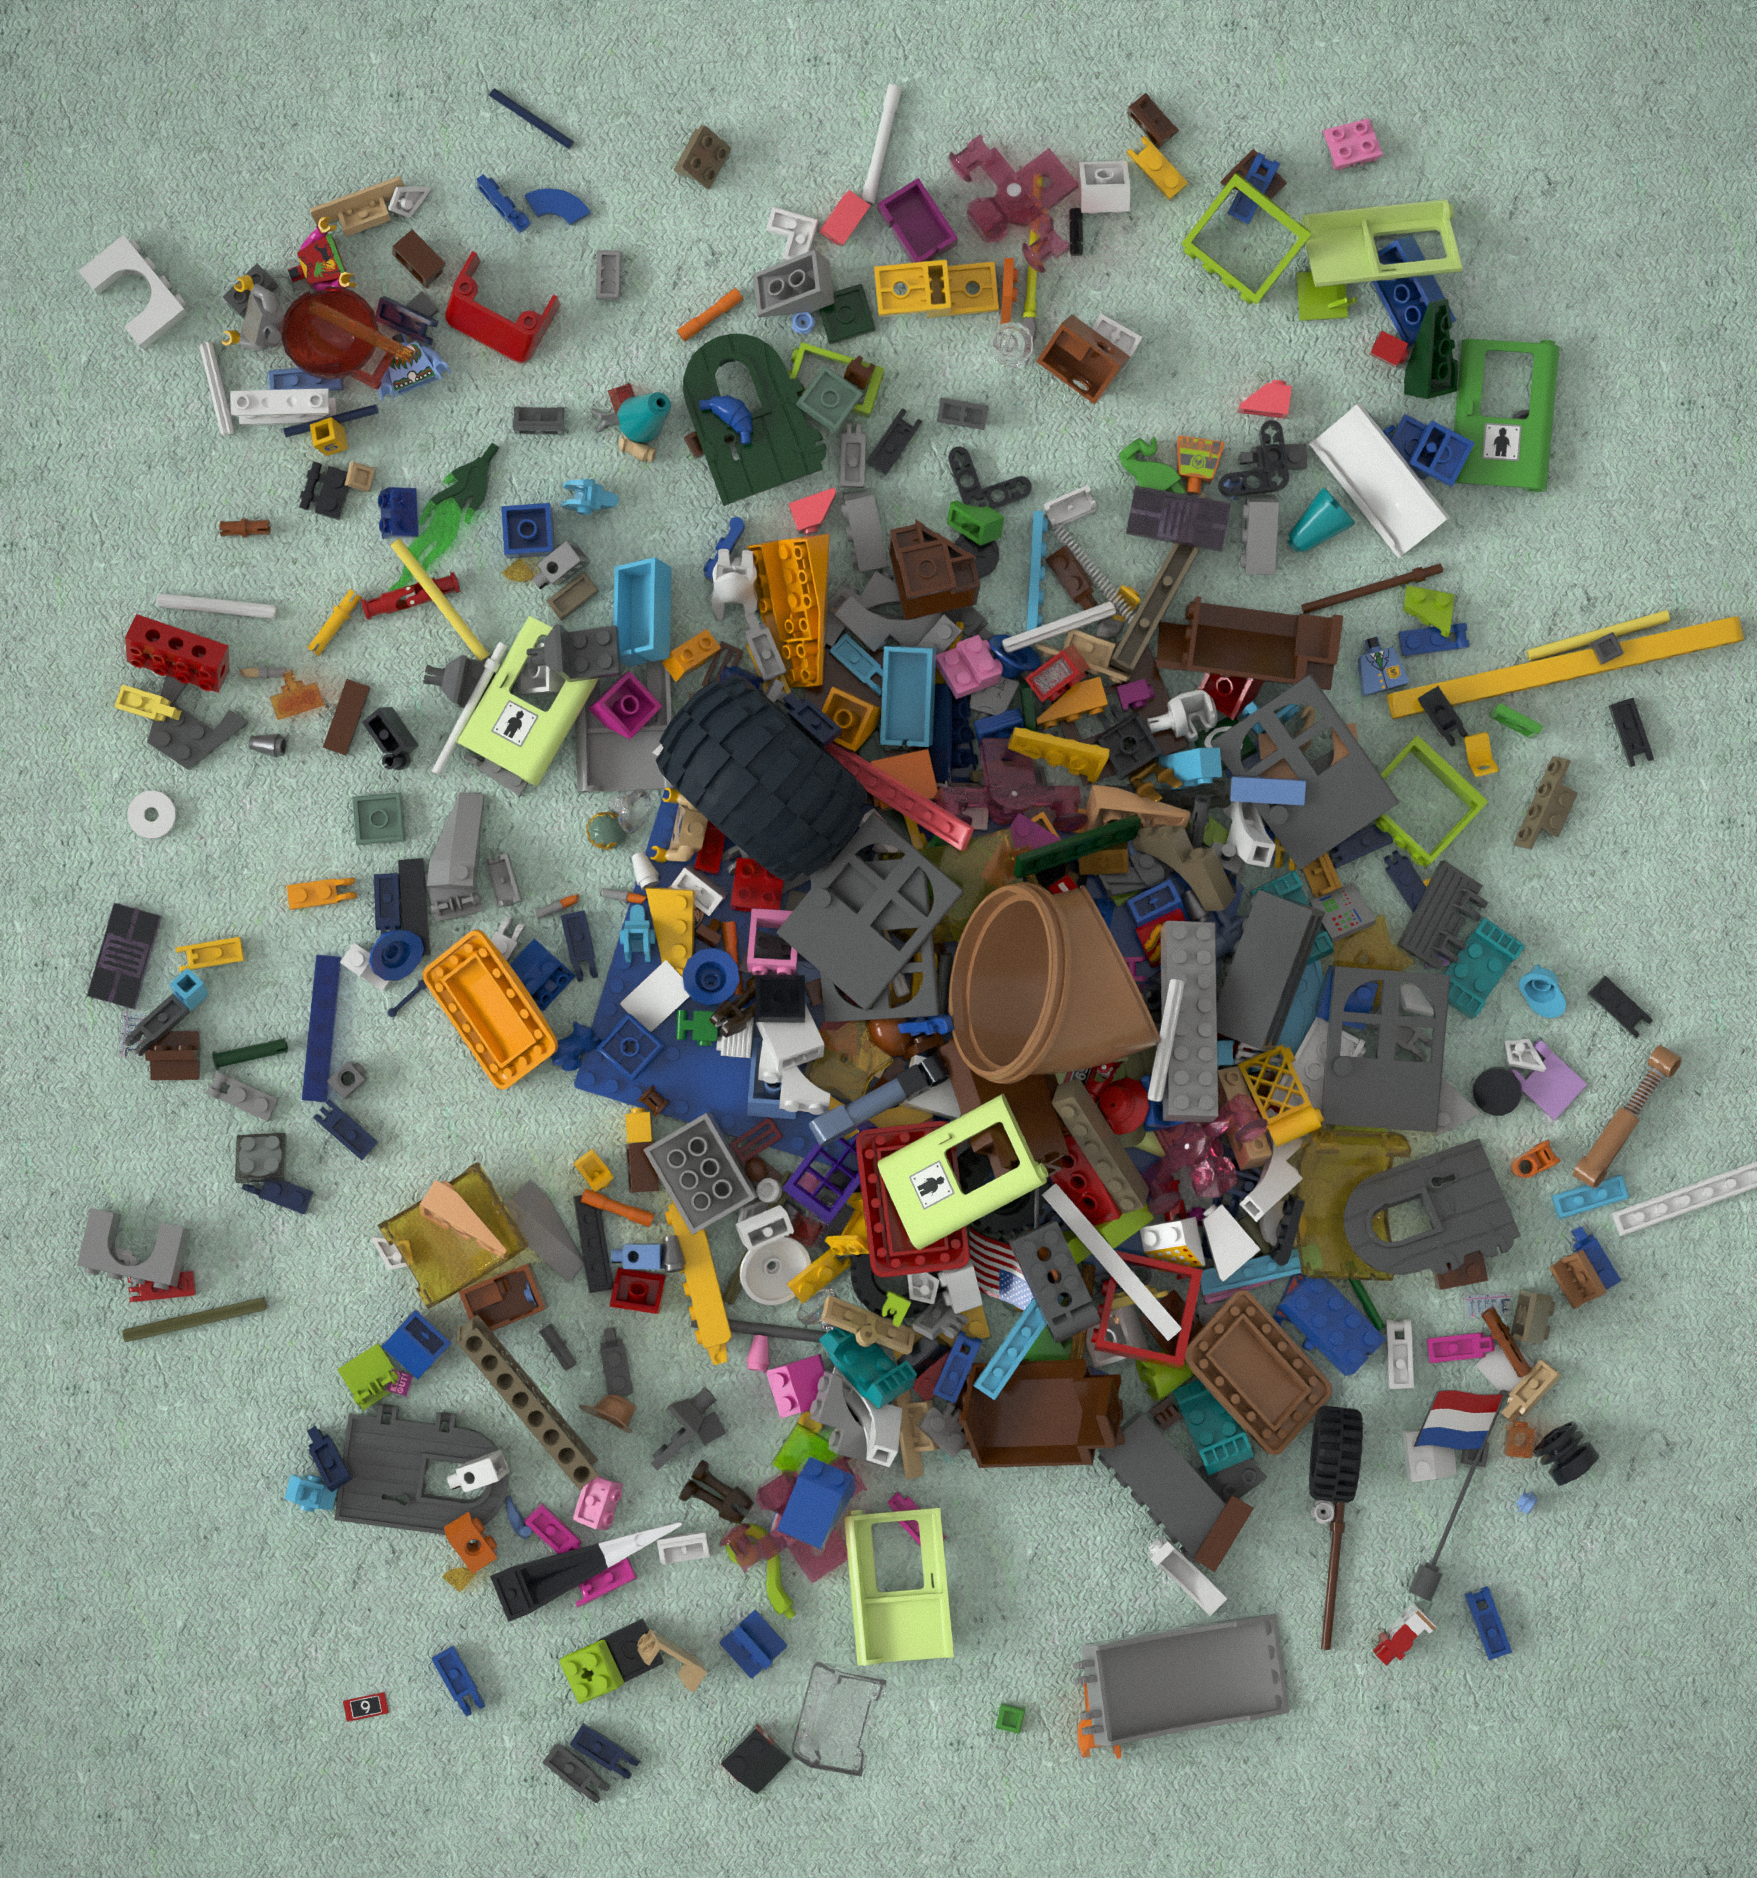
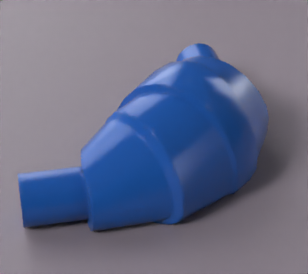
M730 395L714 396L711 399L699 401L700 410L712 409V412L719 416L728 426H731L736 433L741 434L742 445L751 444L750 433L753 432L752 414L743 401Z

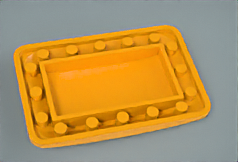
M475 929L466 934L423 970L422 976L426 986L497 1088L501 1090L509 1088L557 1051L558 1042L537 1004L500 951L481 930Z

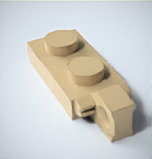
M1540 1359L1531 1372L1508 1394L1510 1396L1507 1400L1509 1404L1501 1413L1513 1423L1521 1414L1523 1416L1527 1414L1558 1381L1561 1375L1543 1359Z

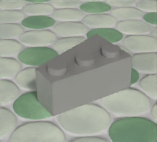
M872 488L843 493L845 504L841 505L843 518H848L850 528H846L848 543L853 542L855 550L850 552L853 566H858L859 572L888 567Z
M1246 495V504H1243L1245 529L1242 528L1241 542L1245 543L1244 553L1240 555V567H1244L1246 574L1275 575L1279 501L1275 495Z
M1443 1077L1441 1081L1437 1132H1431L1433 1136H1439L1480 1114Z

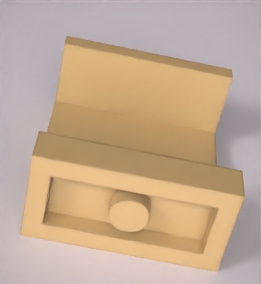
M652 1629L647 1634H643L638 1641L637 1651L647 1665L651 1664L660 1649L683 1662L684 1664L677 1675L688 1690L693 1693L707 1674V1670L698 1657Z

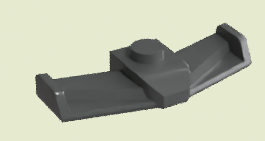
M1139 852L1129 857L1132 867H1129V873L1097 874V878L1107 896L1111 897L1142 889H1151L1163 883V880L1175 870L1160 859L1145 852Z

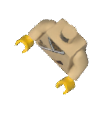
M665 788V790L669 791L670 795L668 799L662 798V800L668 803H678V811L670 848L666 850L653 846L651 849L657 851L655 857H650V859L659 863H664L666 860L686 862L702 848L708 819L676 789Z

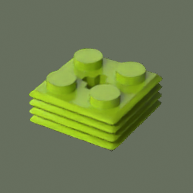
M600 1640L569 1653L559 1660L579 1704L616 1690L624 1684L605 1640Z

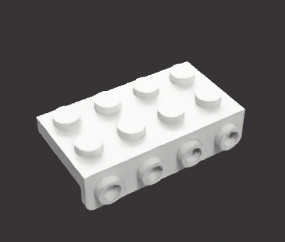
M1316 1016L1294 1055L1296 1061L1292 1062V1065L1314 1109L1319 1108L1321 1112L1329 1022ZM1342 1030L1340 1056L1363 1057L1366 1052V1048L1363 1047L1366 1041L1363 1039L1359 1040ZM1284 1074L1279 1085L1290 1088L1293 1077ZM1276 1089L1272 1100L1283 1103L1288 1092ZM1292 1094L1288 1105L1296 1107L1305 1102L1301 1096Z

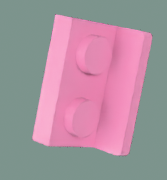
M597 1476L583 1487L572 1520L594 1529L608 1530L614 1520L617 1502H619L622 1496L623 1484Z

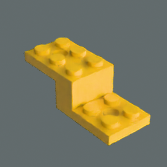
M947 260L874 267L879 317L926 312L927 318L999 311L994 262L947 266ZM976 283L980 288L979 292L974 295L967 293L965 289L967 284ZM896 284H905L908 288L907 292L904 295H897L893 290Z

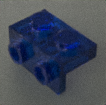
M388 487L381 490L378 496V506L381 508L379 530L382 532V539L418 537L416 488Z

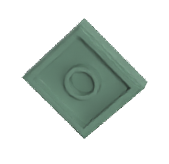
M824 365L800 397L796 406L833 433H836L864 393Z
M401 792L352 797L357 846L406 841Z

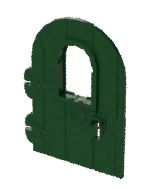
M727 334L706 342L694 353L688 362L683 377L685 403L723 506L823 470L821 461L825 459L827 450L825 443L816 446V442L823 440L822 434L813 427L808 428L803 416L804 411L796 406L801 397H798L797 394L805 391L804 385L795 378H789L782 359L769 344L747 334ZM738 361L745 364L750 372L762 405L761 409L751 413L753 432L750 433L751 444L742 445L741 434L736 433L731 426H728L719 416L714 414L712 409L700 410V400L721 396L716 384L715 374L720 366L722 367L728 362ZM729 438L735 439L734 444L740 458L734 461L729 445L726 443Z

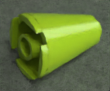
M1135 1360L1141 1383L1145 1382L1149 1388L1146 1389V1392L1155 1402L1164 1399L1195 1375L1185 1361L1180 1370Z

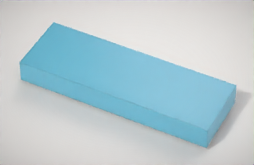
M1617 1175L1604 1179L1596 1189L1584 1185L1551 1195L1558 1219H1562L1628 1199L1629 1195L1623 1175Z

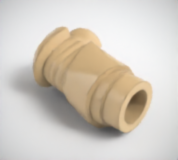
M624 434L623 438H619V448L622 453L626 452L633 455L641 462L654 461L656 448L634 442Z

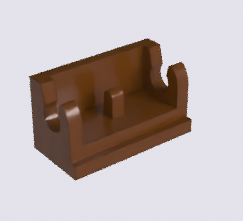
M1147 93L1143 94L1128 107L1127 114L1158 149L1179 132V129L1172 124Z
M413 229L393 245L392 255L425 288L443 273L442 269L446 266V263Z
M655 1142L626 1144L629 1193L659 1191L658 1175L643 1150Z

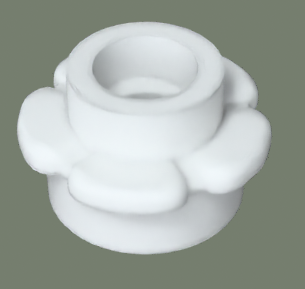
M1318 1500L1311 1509V1515L1316 1519V1522L1325 1524L1334 1519L1335 1507L1330 1501ZM1322 1509L1326 1511L1325 1514L1321 1513Z

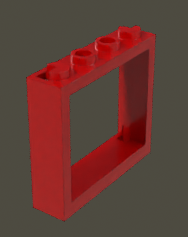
M1116 1251L1125 1263L1190 1277L1180 1324L1182 1329L1178 1334L1174 1356L1105 1341L1117 1283L1110 1275L1109 1281L1104 1280L1101 1295L1106 1297L1104 1305L1099 1304L1097 1312L1101 1323L1099 1329L1094 1328L1091 1342L1096 1343L1094 1350L1181 1370L1184 1364L1203 1270Z

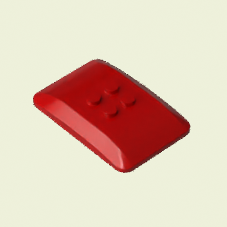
M945 1121L866 1129L861 1131L856 1138L870 1265L872 1272L878 1277L885 1278L959 1269L964 1267L969 1261L966 1226L921 1250H918L912 1244L878 1168L879 1160L948 1124ZM956 1146L947 1150L946 1156L961 1187Z

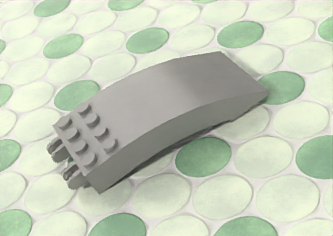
M1276 1614L1195 1624L1081 1645L1083 1660L1073 1663V1669L1085 1668V1676L1075 1678V1684H1087L1090 1705L1089 1711L1079 1713L1080 1719L1092 1720V1726L1082 1728V1735L1093 1734L1095 1745L1116 1746L1183 1731L1253 1721L1289 1713Z

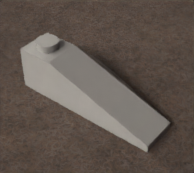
M459 793L429 861L427 887L476 890L484 794Z
M531 1180L494 1216L568 1282L584 1266L583 1258L553 1207L550 1198Z

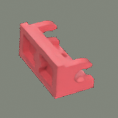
M848 190L818 232L839 246L840 244L843 246L871 205Z

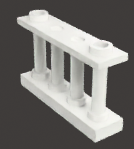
M329 389L230 391L231 416H239L240 426L298 425L337 414V399L329 398Z

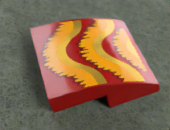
M1180 908L1135 929L1151 968L1161 964V927L1166 921L1186 922Z

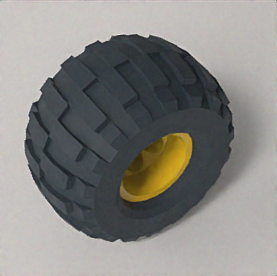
M732 674L721 684L713 680L697 691L671 719L659 740L663 749L656 758V763L662 775L722 833L779 879L792 881L802 872L810 876L825 866L854 835L864 817V814L859 810L868 797L863 784L825 748L799 727L783 710L744 677Z

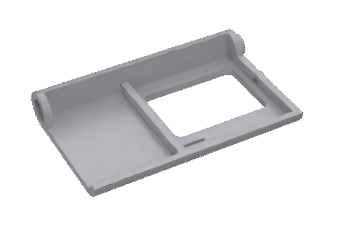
M647 660L646 663L647 690L662 707L631 739L605 727L588 709L600 696V679L575 721L577 792L590 793L674 788L660 772L656 763L658 756L652 753L661 744L659 740L672 719L670 673L662 664L663 660L653 662Z

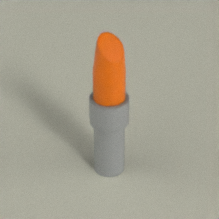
M604 888L602 892L603 898L615 899L625 903L642 904L647 899L644 895L631 893L626 890L619 891Z
M579 894L568 896L561 900L558 899L547 906L535 910L538 920L550 914L561 912L563 909L576 904L579 900Z

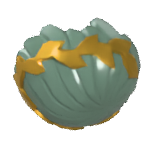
M599 812L588 821L586 832L589 841L595 847L612 850L621 845L625 840L627 827L623 819L617 814Z

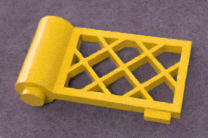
M1283 1044L1277 1046L1275 1050L1266 1051L1238 1064L1276 1148L1322 1128L1320 1123L1324 1121L1319 1108L1314 1109L1292 1065V1062L1296 1060L1290 1047L1284 1048ZM1282 1053L1284 1060L1281 1067L1269 1064L1272 1057ZM1254 1065L1262 1067L1258 1078L1248 1075L1246 1069ZM1267 1069L1278 1072L1274 1083L1263 1080ZM1283 1074L1293 1077L1290 1088L1279 1085ZM1260 1084L1272 1087L1267 1098L1257 1095ZM1276 1089L1288 1092L1283 1103L1272 1100ZM1292 1094L1301 1096L1305 1102L1296 1107L1288 1105ZM1270 1104L1281 1107L1278 1115L1268 1118L1266 1112Z

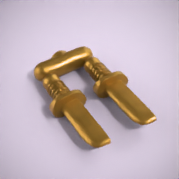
M1152 761L1131 774L1128 778L1129 783L1137 788L1136 792L1140 797L1146 796L1153 802H1158L1163 798L1154 790V785L1151 782L1142 781L1153 772L1157 775L1156 779L1161 784L1167 783L1173 788L1183 785L1174 776V771L1171 768L1164 769L1157 761Z

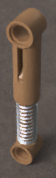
M1662 1045L1655 1048L1648 1060V1066L1650 1067L1648 1072L1645 1073L1646 1076H1643L1644 1080H1640L1641 1083H1638L1639 1087H1636V1090L1633 1091L1634 1094H1631L1632 1098H1628L1629 1101H1626L1627 1105H1623L1624 1108H1618L1587 1156H1584L1578 1162L1573 1171L1575 1178L1593 1189H1596L1602 1183L1607 1174L1608 1167L1640 1120L1637 1115L1641 1114V1110L1644 1111L1645 1103L1648 1104L1647 1100H1651L1650 1096H1653L1652 1093H1656L1655 1089H1658V1085L1660 1086V1081L1663 1082L1666 1077L1671 1078L1676 1073L1682 1062L1681 1056Z

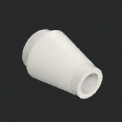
M645 852L636 853L631 857L637 885L641 886L642 890H645L647 887H654L660 883L658 879L660 875Z

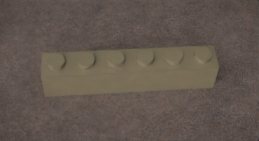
M1075 1079L1058 1085L1052 1104L1122 1214L1144 1208L1149 1187L1081 1080Z

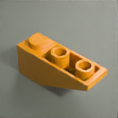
M1096 677L1075 684L1036 719V726H1043V729H1049L1057 726L1058 721L1066 720L1067 723L1080 720V715L1089 713L1090 716H1095L1100 712L1104 713L1103 709L1107 708L1108 702L1101 678Z

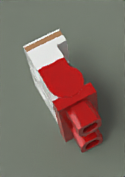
M1413 1602L1388 1628L1387 1633L1383 1631L1378 1636L1381 1642L1373 1649V1652L1386 1666L1395 1657L1401 1661L1406 1656L1404 1652L1412 1647L1413 1640L1424 1629L1430 1634L1436 1626Z

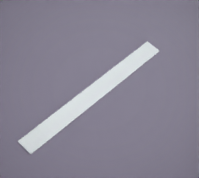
M1055 1183L1042 1194L1168 1341L1175 1336L1182 1328L1060 1187Z

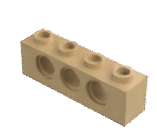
M1239 1066L1217 1070L1219 1114L1240 1170L1262 1166L1271 1157L1272 1152Z

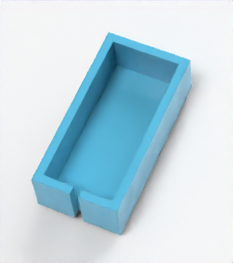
M656 557L614 567L613 626L618 627L620 662L628 667L647 663V660L653 662L670 658L671 566Z
M884 646L880 745L902 746L906 744V739H910L907 741V746L930 747L933 745L937 647Z

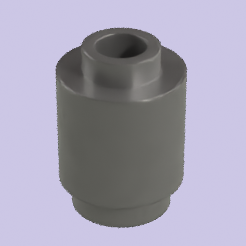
M1193 889L1180 895L1190 922H1207L1210 920L1209 915L1212 914V911H1204Z

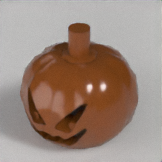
M906 1018L867 1020V1031L871 1039L861 1045L866 1054L877 1047L883 1054L889 1057L903 1056L907 1053V1048L914 1045L913 1040L917 1038V1035L911 1036L910 1033H900L898 1024L906 1021Z

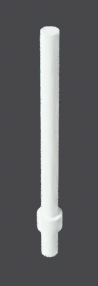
M499 642L491 658H488L483 666L485 670L439 755L432 772L441 775L457 744L458 738L472 716L494 672L497 673L501 666L499 662L508 647L505 644Z

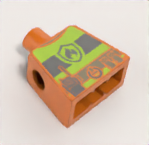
M1179 435L1176 443L1177 473L1181 479L1187 480L1186 493L1200 495L1202 482L1211 483L1224 442Z

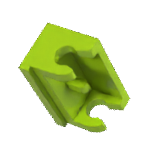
M888 1290V1298L882 1308V1315L885 1317L889 1309L890 1314H894L897 1310L893 1318V1325L899 1327L911 1304V1300Z

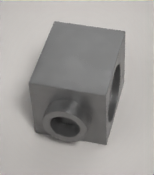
M348 1061L327 1082L342 1099H347L368 1080L365 1077L367 1071L358 1062L354 1064L352 1061ZM347 1072H352L355 1075V1082L350 1086L346 1085L343 1080Z

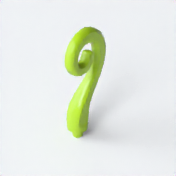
M753 1523L736 1525L728 1533L726 1539V1550L730 1559L740 1566L752 1565L759 1559L761 1551L758 1544L754 1541L748 1544L750 1551L748 1555L743 1556L739 1553L737 1543L744 1536H752L762 1544L767 1556L766 1590L768 1599L778 1615L784 1613L790 1620L797 1613L791 1607L794 1602L784 1591L781 1584L780 1555L773 1537L764 1528Z

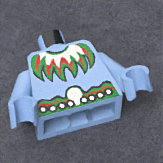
M400 333L391 337L395 350L386 353V360L382 363L378 392L382 401H384V396L387 394H391L392 399H394L395 394L398 396L438 379L442 380L441 374L444 371H448L449 374L452 372L440 354L427 345L420 346L417 341L408 344L404 333Z

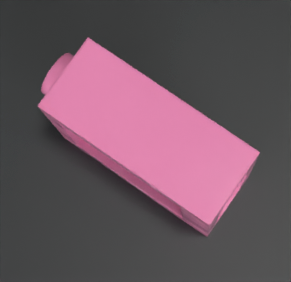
M752 909L747 957L748 972H752L754 975H766L767 973L797 975L799 952L793 947L791 948V960L755 958L757 927L780 928L793 911Z

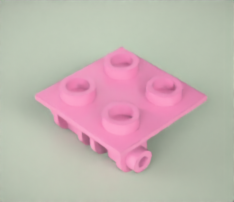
M1369 118L1322 130L1333 158L1331 161L1333 170L1338 169V171H1341L1344 168L1350 167V164L1352 167H1356L1357 162L1359 165H1363V162H1375L1377 158L1383 156Z

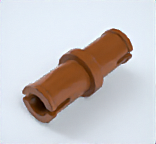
M242 518L241 521H220L219 530H222L220 532L221 537L242 535L243 538H248L249 535H270L271 526H268L270 524L269 519L248 521L247 518Z

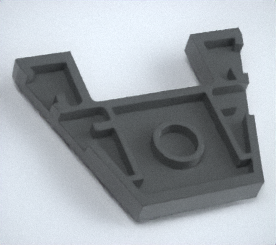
M166 675L160 696L171 701L170 707H174L182 712L179 720L165 717L164 722L153 720L147 743L190 770L211 754L219 745L247 726L249 722L228 710L218 727L213 730L175 704L187 684Z

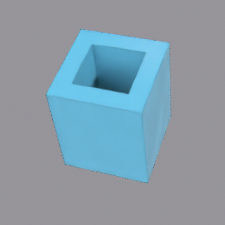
M188 968L169 984L174 995L190 1011L209 995L205 984Z

